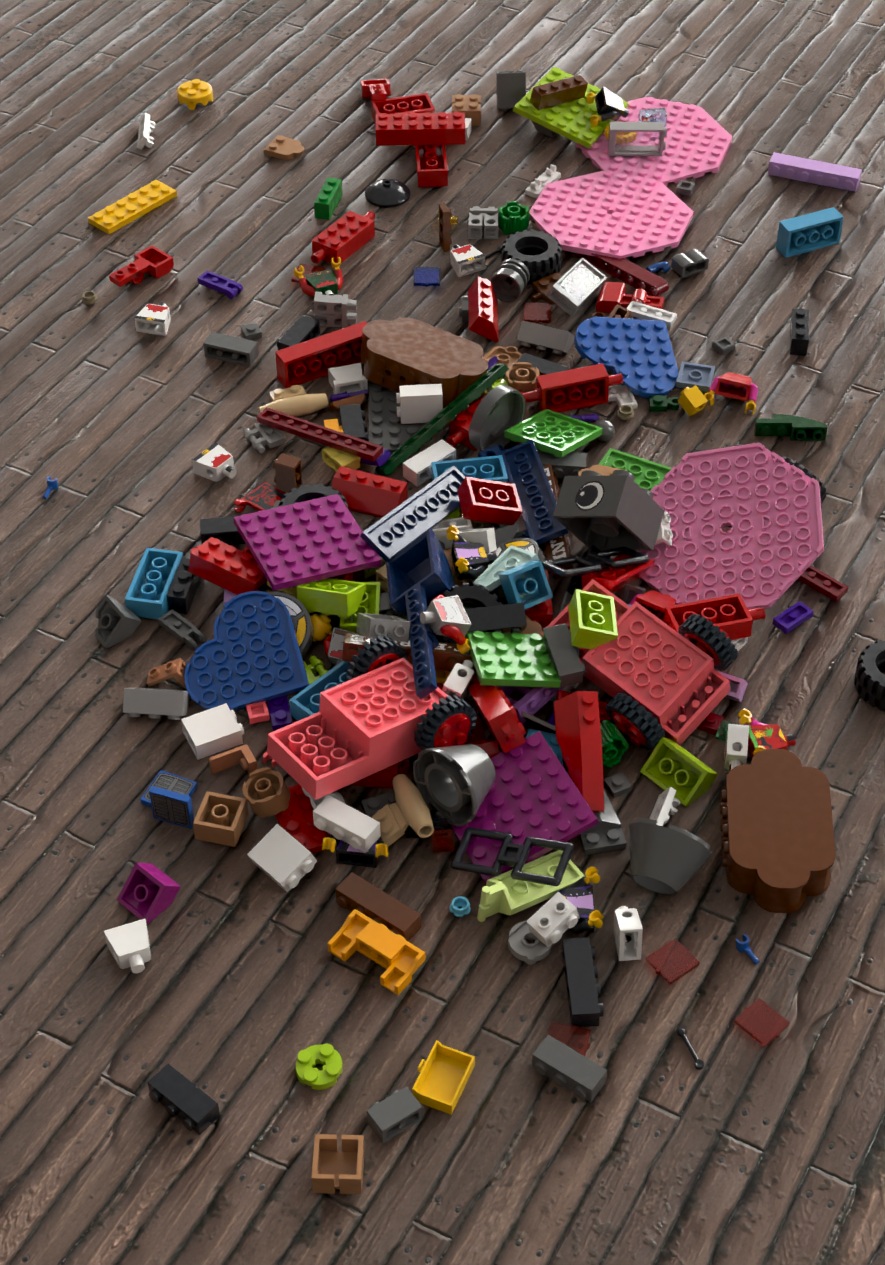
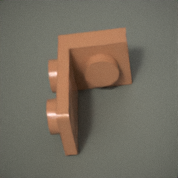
M178 658L159 667H154L149 671L146 684L152 686L174 677L186 689L184 674L187 664L181 658Z
M247 744L209 758L212 774L238 764L241 765L243 770H247L249 775L257 770L256 759Z

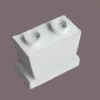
M361 363L328 368V378L330 385L333 387V394L368 389V381L364 375L362 376Z

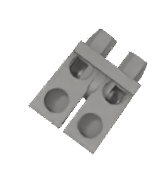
M479 206L470 208L468 239H482V227H484V239H498V208H480Z
M315 291L314 319L319 320L320 327L346 328L347 324H356L357 313H348V311H356L357 300L348 299L346 294H343V296L322 295V292Z

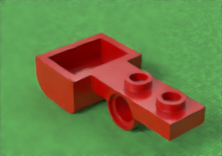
M389 79L360 80L362 98L370 97L371 101H377L391 96Z
M152 245L134 255V262L110 274L109 279L119 287L130 281L135 284L141 283L146 272L159 279L173 269V257Z
M605 282L601 287L597 300L596 312L611 313L617 304L627 308L631 301L663 309L664 297L647 296L646 291L643 289H636L633 295H628L625 292L624 283Z

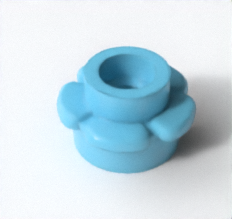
M463 896L455 897L449 906L450 912L454 913L457 917L468 915L471 911L468 899Z

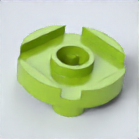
M331 1044L313 1045L301 1050L297 1055V1078L303 1085L307 1084L312 1089L323 1090L330 1088L337 1082L340 1074H342L341 1056L334 1050ZM316 1064H323V1065H324V1066L322 1067L323 1070H319V1071H318V1068H313V1067L316 1066Z

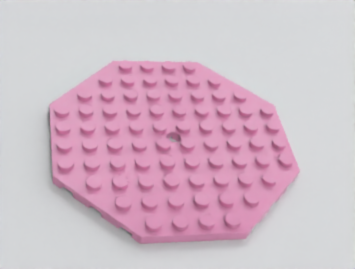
M643 97L628 101L627 109L629 113L627 117L623 118L621 116L615 122H651V120L664 122V128H667V137H664L666 149L663 150L662 156H609V139H606L605 133L590 149L575 142V146L582 149V153L592 160V164L597 169L600 168L602 171H611L618 174L624 173L628 176H640L644 179H655L668 186L670 182L676 184L680 180L686 181V178L689 177L698 178L710 171L711 173L718 172L732 142V136L699 106L671 102L666 99L660 100L653 97ZM651 115L656 116L651 117L649 121H641V118H648ZM637 132L636 139H633V142L628 141V144L623 142V144L616 143L615 145H658L659 132Z
M599 171L547 183L530 209L529 219L535 221V225L540 231L555 237L561 244L562 250L594 256L591 254L593 253L625 259V257L629 256L633 258L643 256L645 252L649 251L652 253L664 251V248L669 246L671 248L678 247L693 218L694 211L660 181L644 179L640 176H628L624 173Z
M761 443L686 453L681 458L682 461L664 476L665 479L650 490L653 493V500L665 512H668L671 517L672 546L669 547L665 542L655 545L653 551H639L647 555L649 559L654 560V564L639 578L658 592L670 595L676 599V605L740 593L748 610L760 607L764 609L770 608L824 551L819 482L805 475L796 466L787 463L784 458L775 452L766 449ZM725 526L732 527L728 533L722 531Z

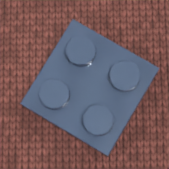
M682 361L676 380V387L685 389L696 385L701 392H709L715 366Z

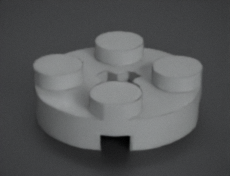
M526 921L513 926L509 933L508 948L510 952L527 964H535L537 961L547 957L551 952L552 944L549 947L543 944L530 932ZM526 939L535 940L533 944L526 943Z

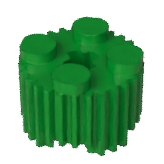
M508 201L505 206L503 205V207L498 208V226L502 233L509 235L527 230L529 227V207L520 205L517 201Z
M603 720L600 723L603 765L612 767L620 763L621 755H624V752L627 751L629 744L617 725L612 724L610 720Z

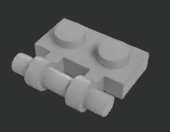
M261 423L254 424L253 430L246 428L243 431L247 441L251 442L252 447L259 451V453L265 452L263 447L265 445L271 449L286 443L285 437L278 429Z

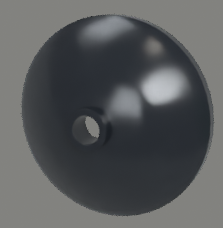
M381 179L371 183L366 188L365 198L370 204L377 207H397L408 201L410 189L401 181Z

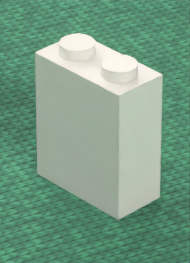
M441 384L399 386L400 393H396L397 403H400V406L397 407V417H401V424L428 423L443 410Z
M227 703L181 719L183 734L197 760L243 744L242 735L245 734L241 723H237L234 710L229 709Z
M278 824L247 854L257 867L287 893L296 887L299 880L306 873L310 872L317 863L312 853Z

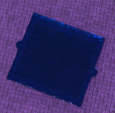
M414 267V286H440V267Z

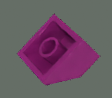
M135 863L117 901L139 919H145L146 924H148L172 904L181 886L152 863Z

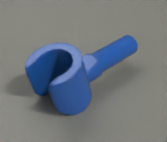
M47 477V490L43 495V499H47L50 492L58 488L57 478L51 481V477Z
M743 934V942L736 938V949L739 952H745L754 964L757 965L760 961L749 947V937Z

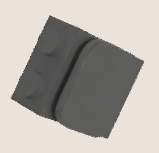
M525 70L496 71L497 109L508 111L509 108H514L526 95Z

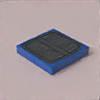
M160 770L141 797V804L151 807L149 790L152 786L191 797L198 787L197 782Z
M152 786L149 790L153 818L192 829L194 815L191 797Z

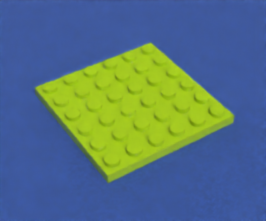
M553 67L534 87L573 77V75ZM589 83L584 98L537 110L530 103L532 88L513 108V112L589 149L605 133L606 126H609L610 122H615L613 120L602 122L601 120L598 122V126H591V116L598 115L595 99L593 104L586 102L587 94L589 92L597 94L601 89ZM623 100L624 108L627 109L629 103Z

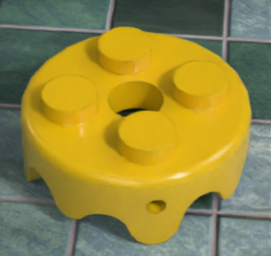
M194 79L181 84L177 88V98L180 104L185 103L190 110H194L197 103H202V105L206 106L208 101L213 102L212 87L207 82Z

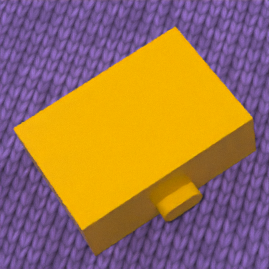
M436 1040L427 1060L422 1059L417 1071L420 1074L412 1088V1094L419 1103L452 1115L475 1067V1056L444 1046Z

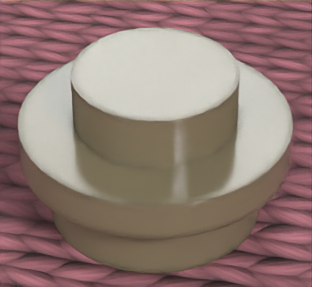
M86 291L82 294L81 300L86 305H93L97 302L98 297L95 292Z
M622 405L617 411V416L625 421L630 420L634 417L633 408L629 405Z

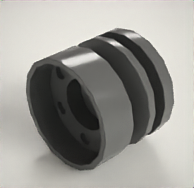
M506 259L501 262L490 280L493 284L496 298L503 302L516 301L530 280V273L528 268L519 260Z

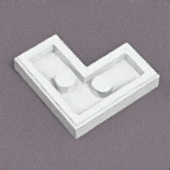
M625 385L609 386V402L616 401L619 408L622 405H629L633 409H637L638 404L629 388Z

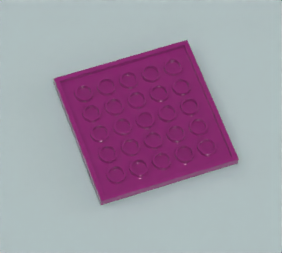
M338 494L234 517V525L273 591L381 566V558L360 537L363 531Z
M540 731L526 738V743L505 754L501 752L490 758L495 768L496 778L478 812L468 824L464 826L451 825L460 841L465 829L472 827L510 833L513 835V844L523 845L526 837L567 842L599 822ZM472 836L466 852L473 864L492 867L503 841ZM531 846L525 864L553 849ZM502 865L498 875L510 871L514 867ZM480 874L485 884L487 880L496 877Z

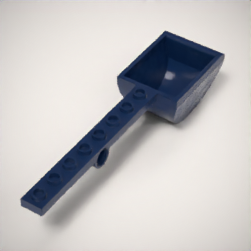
M428 529L386 562L390 606L401 613L407 614L408 621L410 622L409 636L416 695L420 699H423L437 689L433 649L439 646L436 636L430 631V625L421 623L420 614L427 611L430 602L434 598L442 595L446 590L450 591L451 587L454 586L453 575L446 555L431 529Z

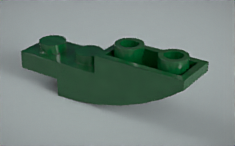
M773 414L772 418H756L754 434L755 436H790V441H825L828 426L805 417Z

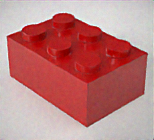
M465 477L457 490L464 519L514 525L522 513L515 484Z

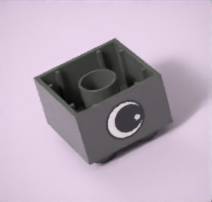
M585 470L582 471L581 476H565L553 517L588 548L594 545L599 550L627 547L635 551H653L664 510L653 500L652 492L641 488L634 481L635 476L625 470H614L612 475H601L595 471Z

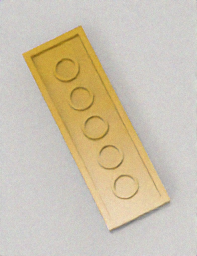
M154 180L88 217V222L105 233L111 234L177 196V191L158 180Z

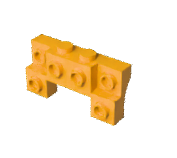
M356 909L348 915L340 930L327 943L328 951L344 962L357 950L387 969L380 976V984L398 996L412 981V975L426 960L424 951L406 941L403 936L390 931L384 924L377 923Z

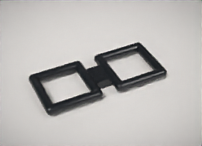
M619 547L592 552L587 559L575 555L543 561L542 565L545 570L563 578L599 572L608 567L616 569L647 563L649 557L630 548ZM622 554L632 557L617 561L606 558ZM574 563L582 565V567L569 570L557 567Z
M468 827L465 829L451 862V868L497 876L502 865L514 867L511 873V878L514 880L559 886L574 845L568 842L536 837H526L523 845L513 844V835L510 833ZM472 836L503 841L492 867L461 862ZM531 846L563 851L554 877L521 872Z

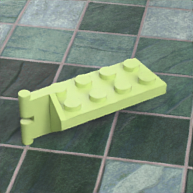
M557 850L526 863L521 872L554 877L563 851ZM571 860L568 862L559 886L514 880L511 878L512 870L487 880L486 886L482 888L477 920L484 922L487 917L496 913L513 915L552 898L559 890L574 884L584 875Z

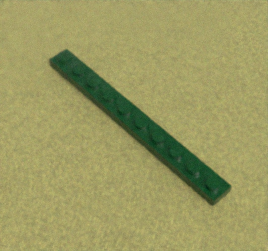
M505 363L493 365L394 451L384 465L377 466L375 468L377 474L389 476L394 473L396 467L408 460L407 458L411 454L420 450L419 447L429 442L435 433L442 431L444 426L448 422L453 421L459 412L466 410L472 401L477 400L481 396L482 392L490 389L496 380L501 379L505 375L504 373L509 370Z

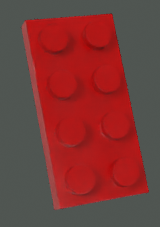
M299 784L289 786V807L287 810L275 815L279 826L312 854L323 851V839L326 837L331 838L330 834L318 829L314 825V808L311 805L310 797L306 796L303 792L302 786Z

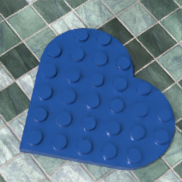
M593 317L583 321L578 326L574 336V344L581 357L593 362L592 365L603 363L605 369L613 371L614 375L621 373L623 384L620 385H625L631 389V393L649 398V396L653 395L666 396L675 388L679 372L665 321Z
M250 591L239 594L223 606V610L216 617L214 623V639L205 642L194 651L195 654L190 662H187L184 674L188 693L196 704L206 710L227 703L229 709L235 711L245 708L246 705L278 698L303 690L309 686L291 615L279 598L262 591Z

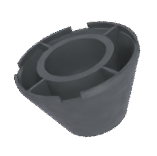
M473 744L427 748L418 754L417 760L414 761L413 773L417 788L427 805L431 804L438 811L436 815L439 818H447L448 824L464 826L471 822L496 778L495 768L490 757L483 749Z
M633 819L629 824L632 880L648 890L664 895H676L710 859L713 851H709L710 846L704 840L682 828L671 824L669 828L657 825V820Z

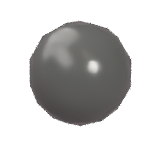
M601 420L595 424V426L603 428L602 435L597 437V440L607 442L614 437L615 428L611 422Z

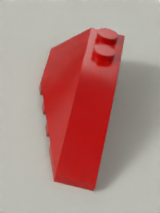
M576 691L553 703L556 741L560 745L569 777L593 813H604L603 759L597 691Z

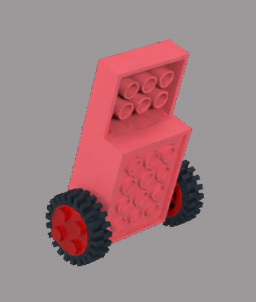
M592 579L583 588V591L614 597L618 637L594 649L579 648V660L584 663L586 674L583 675L613 698L605 706V711L608 717L611 718L610 720L616 723L615 725H617L621 733L626 734L636 746L640 745V747L646 750H653L662 737L671 739L681 745L731 691L730 680L715 669L725 671L738 656V651L735 649L736 646L730 643L732 640L725 631L719 630L717 625L714 626L713 622L705 617L701 618L698 614H691L678 628L679 631L676 632L639 603L635 602L630 607ZM569 604L547 627L567 623L570 631Z
M378 636L376 640L374 638L370 639V645L365 642L363 644L364 649L361 650L359 648L357 656H352L351 659L354 662H349L348 667L351 669H348L346 673L349 675L347 676L348 681L320 692V710L318 713L268 734L267 753L317 800L414 756L427 748L467 744L469 741L467 736L472 737L473 732L471 730L476 728V712L462 698L456 695L448 696L439 687L423 699H420L416 695L413 665L408 662L407 653L390 637L383 636L382 638Z

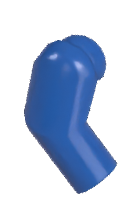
M664 261L655 263L647 267L646 270L655 273L662 269L666 273L670 270L668 262Z

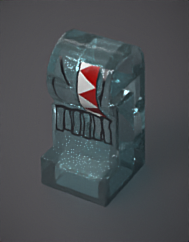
M665 108L640 110L639 122H664V127H666Z

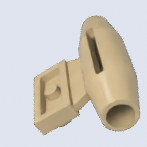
M293 385L290 388H279L269 392L272 402L258 407V411L260 414L267 407L299 417L328 407V399L326 393L306 394L302 385Z
M405 774L395 776L392 780L396 803L387 804L372 816L374 820L380 822L381 837L388 847L405 834L404 831L409 825L421 838H427L434 832L430 810L419 789Z

